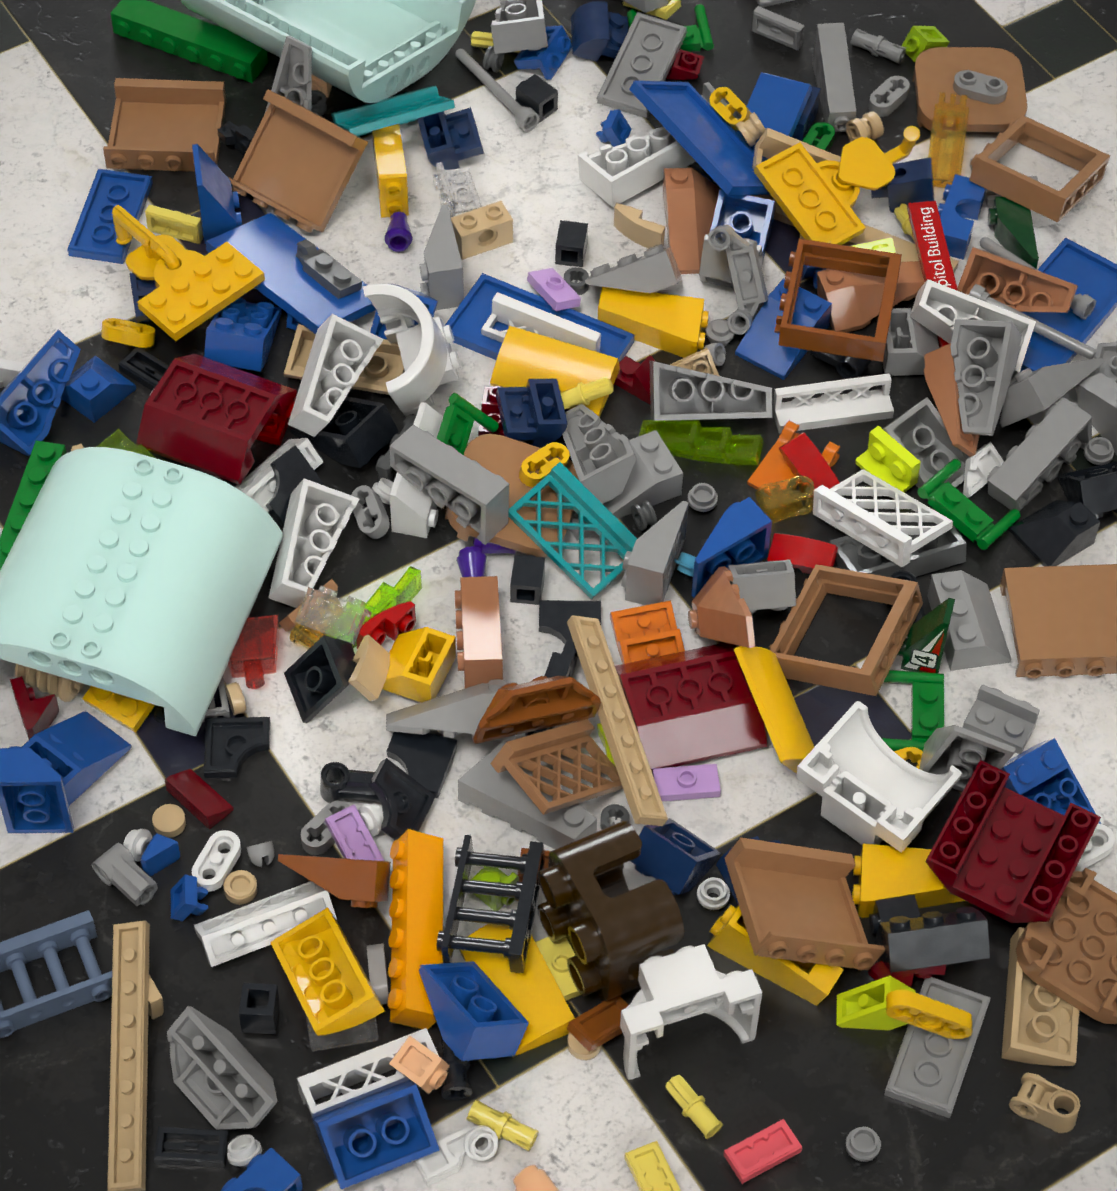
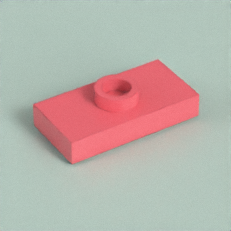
M782 1119L724 1150V1157L743 1184L801 1153L802 1146L786 1121Z

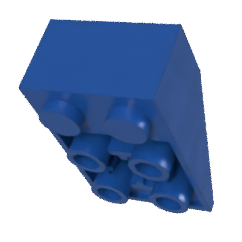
M238 298L219 311L206 329L204 357L231 367L261 372L270 353L282 308L274 307L273 304L268 302L256 304L246 302L243 298Z
M83 711L35 734L22 747L31 748L61 775L68 806H70L132 748V745L87 711Z
M1055 738L1038 743L1008 760L1001 769L1010 774L1005 787L1062 815H1065L1070 803L1096 814Z

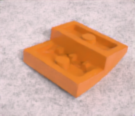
M671 600L614 611L609 614L622 664L685 651L680 629H677Z

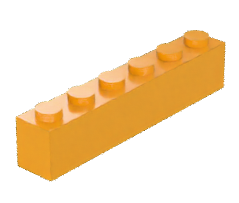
M408 829L398 840L393 842L390 850V857L393 859V872L390 877L392 902L389 908V916L392 917V931L388 941L391 947V961L388 967V976L391 978V991L387 1004L390 1008V1022L419 1029L427 1028L428 1030L437 1021L421 979L419 968L421 965L443 963L442 951H437L438 933L443 931V838Z

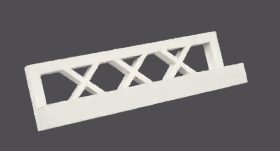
M498 292L492 299V314L481 329V335L503 343L507 330L498 331L492 328L496 321L508 325V327L510 325L600 353L601 333Z
M890 373L776 388L772 412L778 433L782 432L789 420L799 425L797 431L893 418L894 409L889 396L892 381ZM882 385L881 389L869 391L873 386ZM852 389L848 394H840L844 390ZM824 393L821 397L811 398L815 394ZM796 397L792 401L782 402V398Z
M308 438L289 439L242 481L241 485L238 484L235 488L241 490L256 501L265 511L269 512L266 504L272 499L276 488L275 473L270 465L273 461L295 445L314 470L323 461Z
M310 881L194 925V928L203 944L208 962L213 967L271 945L270 942L327 907L336 920L337 918L329 892Z
M427 1028L297 1078L299 1094L303 1103H307L312 1118L410 1080L399 1071H396V1074L390 1077L380 1074L395 1069L389 1063L409 1036L438 1055ZM365 1081L363 1087L359 1089L353 1090L347 1088L349 1086ZM333 1093L330 1100L318 1105L315 1104L314 1100Z

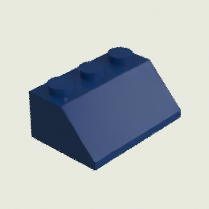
M20 746L0 748V808L8 834L73 833L74 826L61 775L31 748Z
M410 1080L312 1118L324 1154L341 1190L440 1150L417 1084Z

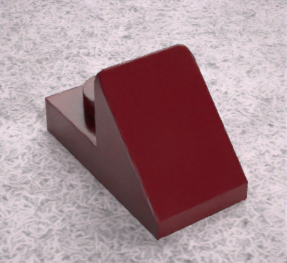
M649 355L640 364L625 356L619 362L620 370L614 384L650 405V361H655L654 358Z
M21 676L11 679L10 683L29 740L35 734L50 727L59 713V706L55 694L36 699L33 687L26 688Z

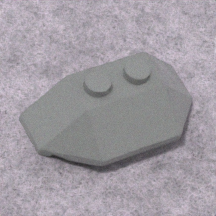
M187 1006L167 1031V1039L170 1042V1060L174 1083L216 1130L256 1128L278 1102L273 1078L229 1030L195 1008Z

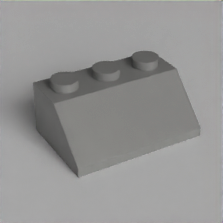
M962 570L932 574L927 594L931 610L948 598L955 599L944 648L950 671L1011 663V656L988 585Z

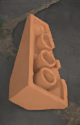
M665 168L663 200L668 247L671 246L680 274H699L705 234L709 235L719 195L718 186L693 168Z
M972 247L957 287L959 292L969 295L973 286L978 284L987 289L986 292L990 293L991 298L1019 312L1068 313L1078 285Z
M725 566L718 567L692 600V610L688 611L690 629H695V632L703 638L747 648L755 647L752 614L744 598H740L738 585L730 584L729 582L733 581L731 570Z

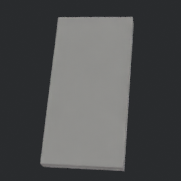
M637 12L597 96V103L648 118L650 111L636 98L629 88L634 81H665L687 34V27Z
M931 977L925 978L920 995L969 1012L972 1015V1035L964 1039H950L909 1024L884 1095L950 1118L991 998Z

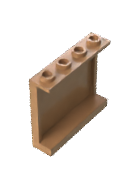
M115 78L116 102L108 146L103 147L106 168L195 171L192 144H198L217 165L221 142L217 130L223 126L226 107L224 82Z
M268 89L263 99L269 102L270 105L234 178L228 177L231 180L232 191H238V194L245 197L249 193L254 196L252 200L254 203L266 209L269 205L276 208L274 214L288 221L291 217L298 220L296 226L309 233L313 229L324 232L368 141Z
M1117 564L1004 568L1000 590L1001 596H1006L1018 660L1015 672L1016 677L1038 678L1041 676L1069 677L1071 675L1099 676L1102 674H1117Z
M740 837L726 855V865L755 956L869 970L884 953V946L868 944L845 878L856 865L852 854Z

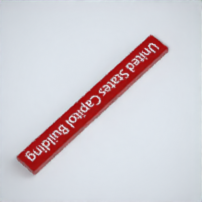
M936 200L908 203L907 211L924 283L929 279L958 291ZM937 335L940 348L950 344Z

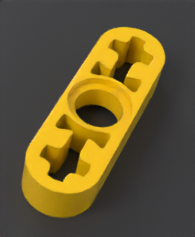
M894 990L886 996V1013L891 1018L950 1039H964L972 1035V1015L967 1011L909 990Z

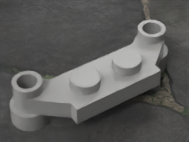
M721 225L710 231L708 243L714 250L726 251L738 303V309L729 316L727 324L731 332L740 335L749 330L761 303L768 300L756 243L749 244L735 232L732 226Z

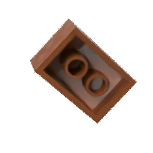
M278 854V861L336 897L343 900H351L350 907L378 908V902L388 901L391 862Z

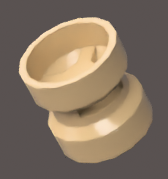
M871 111L864 114L861 119L854 118L848 121L846 132L851 142L860 137L875 140L883 136L884 127L878 114Z

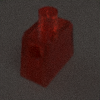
M278 615L247 618L230 656L228 667L233 678L245 677L248 688H261L265 684L264 674L276 673L279 646Z

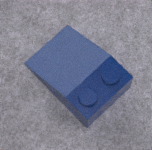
M192 144L204 243L206 244L207 240L241 226V212H235L234 210L235 208H240L238 191L232 192L231 180L198 144Z
M720 190L710 231L717 226L730 225L742 238L754 240L758 243L757 245L762 246L764 258L776 212L775 201L750 195H727L723 190Z
M782 279L769 294L768 300L762 305L751 327L735 351L736 356L782 380H785L809 351L779 346L780 334L774 333L777 315L783 316V311L779 310L781 295L788 292V289L784 288L785 279ZM799 287L792 324L827 329L830 323L832 303Z
M750 497L740 503L735 502L728 507L695 558L691 595L693 598L696 597L718 567L725 566L728 568L729 565L759 563L768 557L772 520Z
M474 961L420 966L419 973L441 1036L457 1058L461 1061L515 1056L529 1022Z

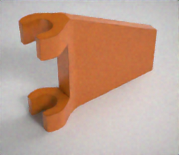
M790 420L786 423L778 440L749 478L747 485L773 498L802 483L798 474L792 473L779 450V447L799 435L796 433L799 425ZM831 441L826 445L822 453L830 467L840 457L837 454L840 446Z

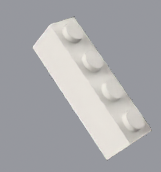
M421 402L413 425L423 431H428L437 439L443 416L427 403ZM397 472L390 492L392 532L427 538L430 527L435 528L437 523V505L433 502L428 490L425 488L418 490Z

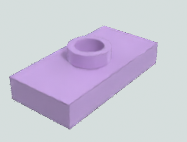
M553 268L528 272L527 281L555 311L580 306L581 297Z
M717 764L653 769L652 774L662 801L720 797L721 790Z
M355 804L325 818L324 822L344 858L385 861Z

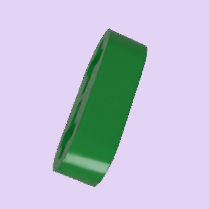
M818 122L811 127L802 142L828 152L834 142L835 129L829 123Z

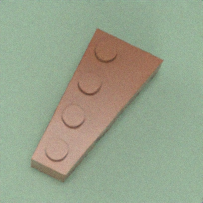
M460 577L461 590H455V609L461 610H456L455 612L456 629H462V631H456L457 650H463V652H457L458 671H464L465 688L488 683L494 679L503 680L498 577Z

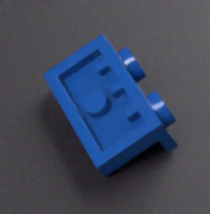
M562 25L546 27L548 47L536 51H520L514 60L518 70H535L540 68L546 80L553 78L572 49L570 38L567 36Z

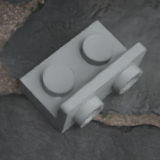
M981 685L978 690L977 699L963 723V728L1015 747V753L1021 754L1036 726L1040 710L1026 701H1020L1004 694L999 689Z

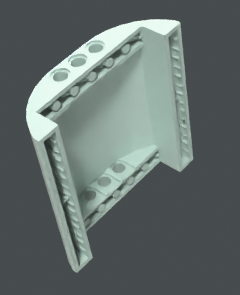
M181 0V2L187 9L278 57H281L286 36H292L312 47V75L366 103H376L391 97L419 80L439 64L464 29L476 0Z
M87 447L66 453L53 465L0 570V659L164 707L166 728L196 736L279 548L283 533L268 512L241 490L209 474L123 449Z

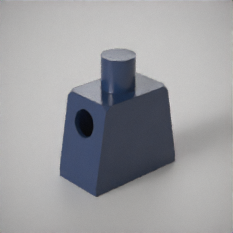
M932 158L892 164L895 168L893 180L878 190H871L872 198L888 197L889 211L892 213L901 204L908 206V203L934 201Z

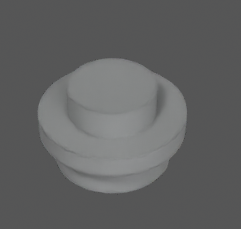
M713 320L706 328V336L710 343H722L725 346L734 337V333L728 328L727 320Z
M1095 437L1085 445L1084 456L1093 464L1104 465L1113 459L1114 449L1108 439Z
M696 484L688 493L689 505L696 511L707 512L717 505V493L709 484Z
M859 1127L848 1134L846 1150L853 1159L861 1162L871 1161L880 1152V1138L871 1128Z

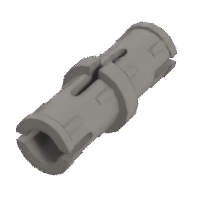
M858 28L851 39V45L863 48L871 52L873 56L878 57L879 55L898 64L902 62L906 53L905 47L891 43L881 35L877 37Z

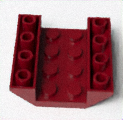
M197 354L175 358L144 405L136 442L137 447L241 485L255 462L250 449L273 412L284 416L296 397L297 390Z
M720 643L615 666L652 772L654 768L678 767L767 747L764 721L734 652V649L738 647L737 645Z
M980 760L930 851L926 863L951 894L1011 923L1049 922L1101 817L1073 803H1070L1065 815L1005 788L1010 774Z

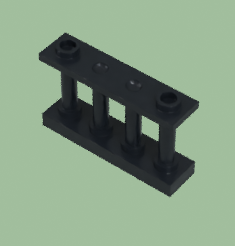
M464 836L463 846L456 849L455 867H458L445 929L444 931H439L437 937V951H442L443 963H451L454 949L504 954V958H509L510 972L524 973L540 891L538 872L543 870L545 865L543 842L530 841L528 854H522V857L474 852L472 836ZM471 865L520 870V873L524 874L523 881H517L516 884L469 880ZM473 893L512 897L518 902L517 910L512 909L511 912L464 908L463 903L465 894ZM460 921L505 925L513 930L511 938H506L505 941L457 936Z

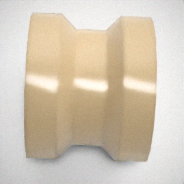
M755 112L750 114L749 119L745 122L740 121L736 124L750 148L755 145L756 140L766 130Z

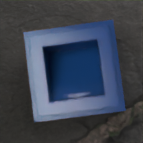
M156 833L140 858L143 871L151 877L176 862L181 857L178 842Z

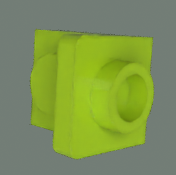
M912 26L902 47L906 48V54L916 62V58L921 52L929 48L947 47L950 42L935 26Z
M484 866L471 880L516 884L519 881V876L514 872L507 876L498 868ZM474 894L494 911H499L504 905L509 906L515 901V898Z

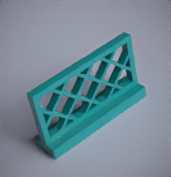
M431 86L387 98L380 102L332 113L334 124L356 136H362L372 133L374 130L396 124L416 121L417 118L453 109L455 104L454 100L439 96L437 86Z
M561 462L553 467L543 480L508 509V517L591 600L625 570L622 568L623 562L619 566L605 565V552H616L624 560L626 552H632L637 540ZM549 485L557 493V502L541 501V490ZM523 506L536 507V521L524 520L517 511ZM541 508L557 509V522L541 521ZM562 509L574 510L578 514V523L562 522ZM541 528L557 529V542L545 541L541 537ZM562 529L579 530V543L562 542ZM584 530L595 531L600 536V545L584 544ZM562 549L579 550V564L567 563L562 558ZM584 550L600 551V565L584 564ZM584 570L600 571V583L592 588L584 580ZM605 572H611L605 577Z

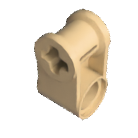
M1025 1073L1021 1079L1022 1086L1017 1096L1012 1097L1009 1102L1011 1110L1025 1119L1035 1121L1050 1128L1054 1132L1067 1133L1071 1131L1076 1124L1080 1108V1101L1077 1095L1070 1090L1045 1080L1039 1075ZM1055 1109H1066L1069 1112V1114H1061L1057 1112Z

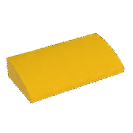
M509 325L493 369L490 385L526 387L528 379H557L561 393L577 387L580 382L587 384L604 377H608L612 384H614L620 370L619 360L606 354ZM609 395L591 400L590 404L585 406L600 417Z
M739 646L734 649V652L778 758L783 765L797 774V766L812 751L814 744L776 654L762 647L747 648Z
M328 907L270 942L317 1036L352 1028L385 1012L339 923Z
M487 924L467 937L505 941L506 938H511L513 930L505 925ZM532 935L524 973L510 972L509 958H504V954L459 950L464 961H474L529 1022L515 1056L569 1034L567 1030L568 1024L575 1018Z

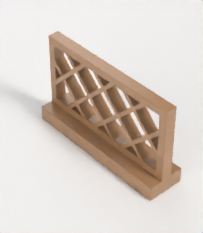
M588 719L508 741L490 763L497 773L508 771L543 815L623 789L616 767L590 737L595 727ZM585 747L592 757L581 753V748ZM561 755L573 759V764L561 759ZM541 761L552 765L553 770L542 766ZM581 764L593 768V773L581 768ZM520 767L533 772V777L524 773ZM561 770L572 774L573 779L562 775ZM601 773L608 775L612 781L601 777ZM540 776L553 781V786L541 781ZM581 779L592 783L593 788L581 783ZM561 785L572 789L573 794L561 790ZM541 792L552 796V801L548 802Z

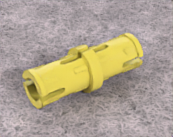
M475 1100L467 1116V1121L490 1127L496 1133L499 1140L504 1138L527 1151H530L539 1133L538 1130L513 1119L512 1114L506 1111L501 1113L479 1100Z

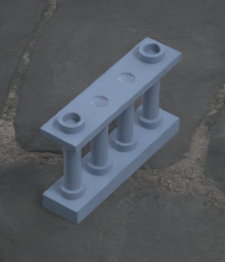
M90 910L0 942V972L8 969L12 970L24 1004L4 1011L0 1000V1038L11 1035L15 1030L93 1001H104L111 997L112 971L105 974L101 973L89 942L97 937ZM71 946H77L89 979L69 986L57 952ZM42 957L46 961L56 992L37 998L25 964Z

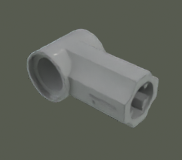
M119 842L92 862V868L97 876L106 885L111 886L113 884L136 906L145 905L153 898L154 893L158 889L157 883L136 864L129 850Z

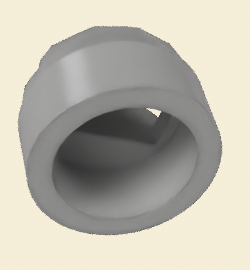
M711 343L705 345L703 349H709L715 366H722L726 359V351L723 344Z
M272 841L246 847L248 856L254 865L262 867V857L266 865L273 861L274 847Z

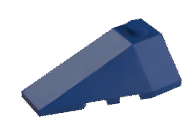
M59 329L0 393V442L27 456L31 455L36 440L42 441L48 435L56 409L60 405L66 383L70 379L81 350Z

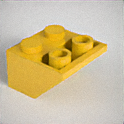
M429 627L399 634L389 652L390 665L382 689L421 703L436 698L456 659L455 636Z

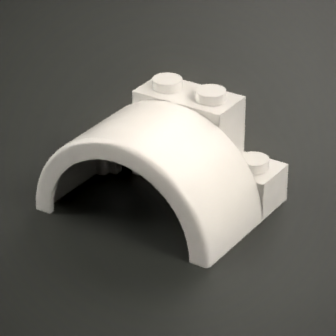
M390 284L363 286L365 297L370 299L377 309L381 323L386 326V331H384L386 338L390 343L398 342L405 370L397 378L386 382L388 393L406 418L409 414L417 415L421 402L434 405L432 394L439 385L459 379L457 369L461 368L457 352H452L450 345L451 342H454L450 325L445 326L440 317L433 318L424 303L404 288ZM414 320H415L416 322H418L419 324L416 325V326H414V325H415V324H414Z
M856 701L797 766L796 779L822 796L821 816L862 845L863 843L879 845L884 840L902 853L921 831L925 818L958 782L962 772L952 765L949 772L945 774H932L906 762L890 749L878 735L870 721L868 707Z
M705 944L696 947L685 946L674 954L664 957L653 956L644 963L639 964L638 981L641 989L631 1004L621 1010L620 1027L625 1037L623 1061L628 1080L640 1077L637 1052L644 1045L649 1044L646 1032L654 1030L657 1038L662 1037L664 1025L707 1013L728 1024L736 1032L742 1044L755 1039L762 991L752 969L744 972L733 971L727 975L716 971Z

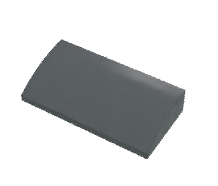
M890 522L888 524L896 525V522ZM900 522L901 526H918V522ZM922 522V526L937 525L934 522ZM953 525L952 529L911 553L910 563L903 567H900L849 535L829 541L830 544L838 547L835 560L840 569L891 577L894 572L899 570L908 571L917 577L966 562L967 543ZM908 535L912 537V540L919 537V535Z

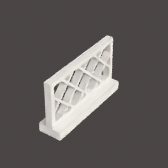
M864 469L830 489L823 485L814 489L813 514L900 567L910 563L911 553L952 529V520ZM861 482H865V483L869 484V485L872 486V487H855V486L858 485V484L861 483ZM842 496H852V499H846ZM856 496H873V500L856 499ZM877 496H889L894 500H877ZM864 509H874V512H868ZM878 509H895V513L878 512ZM899 509H912L917 513H900ZM886 522H896V525H890ZM900 522H918V526H901ZM922 522H934L937 525L922 526ZM908 535H919V537L912 540V537Z

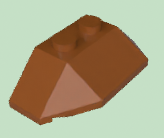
M540 676L531 682L523 684L508 683L496 692L477 726L473 740L475 744L593 718L599 709L601 700L591 690L568 676L550 678Z

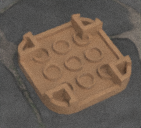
M937 47L921 52L916 58L913 81L915 82L918 109L917 122L919 127L924 126L926 129L936 133L935 138L946 140L947 132L1004 133L1011 122L1015 123L1021 116H1026L1027 98L1022 65L1013 53L993 47ZM971 70L1000 78L1005 81L1008 87L1006 98L999 104H988L960 96L953 89L954 77L960 71Z
M485 434L470 441L465 449L464 456L477 461L482 467L495 475L503 477L509 483L510 508L533 488L521 482L519 471L522 462L541 448L502 435ZM550 455L549 461H551L554 458H558L560 460L559 456L552 457ZM569 459L566 468L579 480L573 462ZM539 468V469H537V470H536V471H534V472H535V473H537V474H538V473H539V470H540V468ZM547 485L541 490V501L557 502V493ZM523 506L517 511L524 520L536 521V507ZM446 507L445 519H448L450 525L458 532L457 537L466 542L469 536L477 538L479 533L470 525L466 528L461 526L456 521L458 515ZM541 508V521L557 522V509ZM562 509V522H570L573 510ZM509 517L508 524L489 541L527 555L548 557ZM541 528V537L548 542H557V529ZM562 529V542L565 538L567 529Z
M1085 868L1082 872L1074 871L1049 922H1028L1017 943V962L1031 980L1089 1017L1105 1024H1117V894L1094 880L1097 872Z

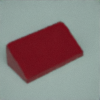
M191 768L170 775L165 779L166 790L209 830L234 810L223 797Z

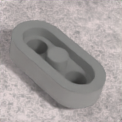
M971 70L958 72L954 77L953 89L958 95L988 104L1003 102L1008 89L1007 84L1002 79Z

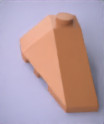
M919 261L901 262L893 306L901 301H909L916 297L918 290L923 286L924 278ZM833 269L817 272L818 296L832 303L830 324L833 331L847 333L862 329L871 324V319L878 316L880 312L885 277Z
M950 343L924 355V376L952 445L972 457L976 454L979 435L964 434L962 431L958 403L959 393L954 376L955 366L951 355Z

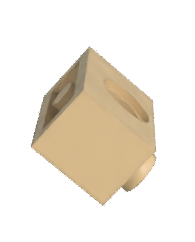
M502 201L451 217L462 260L513 243V218Z

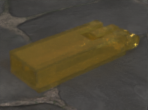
M940 92L938 104L935 103L928 158H932L934 187L945 188L946 184H952L955 174L961 175L969 108L966 107L967 95H961L960 104H955L956 94L951 93L949 103L944 102L946 98L945 92ZM944 119H947L946 127L952 128L954 120H956L955 131L942 129Z

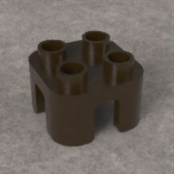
M627 821L619 822L549 852L548 868L538 872V880L547 901L539 904L537 910L547 936L552 942L566 937L572 947L575 956L567 959V966L578 992L582 996L596 992L606 1002L641 987L638 981L639 964L644 963L653 956L664 957L674 954L673 949L665 951L663 949L679 943L684 938V924L679 907L664 880L656 879L629 891L623 874L624 863L641 855L642 841L635 829Z

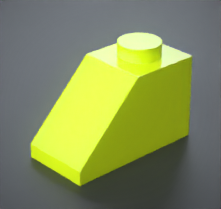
M889 975L837 994V1026L841 1028L889 1031L906 1025L908 1023L887 1015L886 996L894 990H909L915 992V990Z

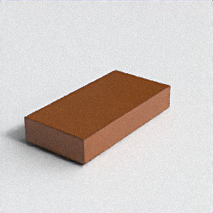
M620 996L607 1002L604 1001L571 1020L567 1030L591 1052L623 1033L620 1027L621 1010L625 1009L628 1004Z

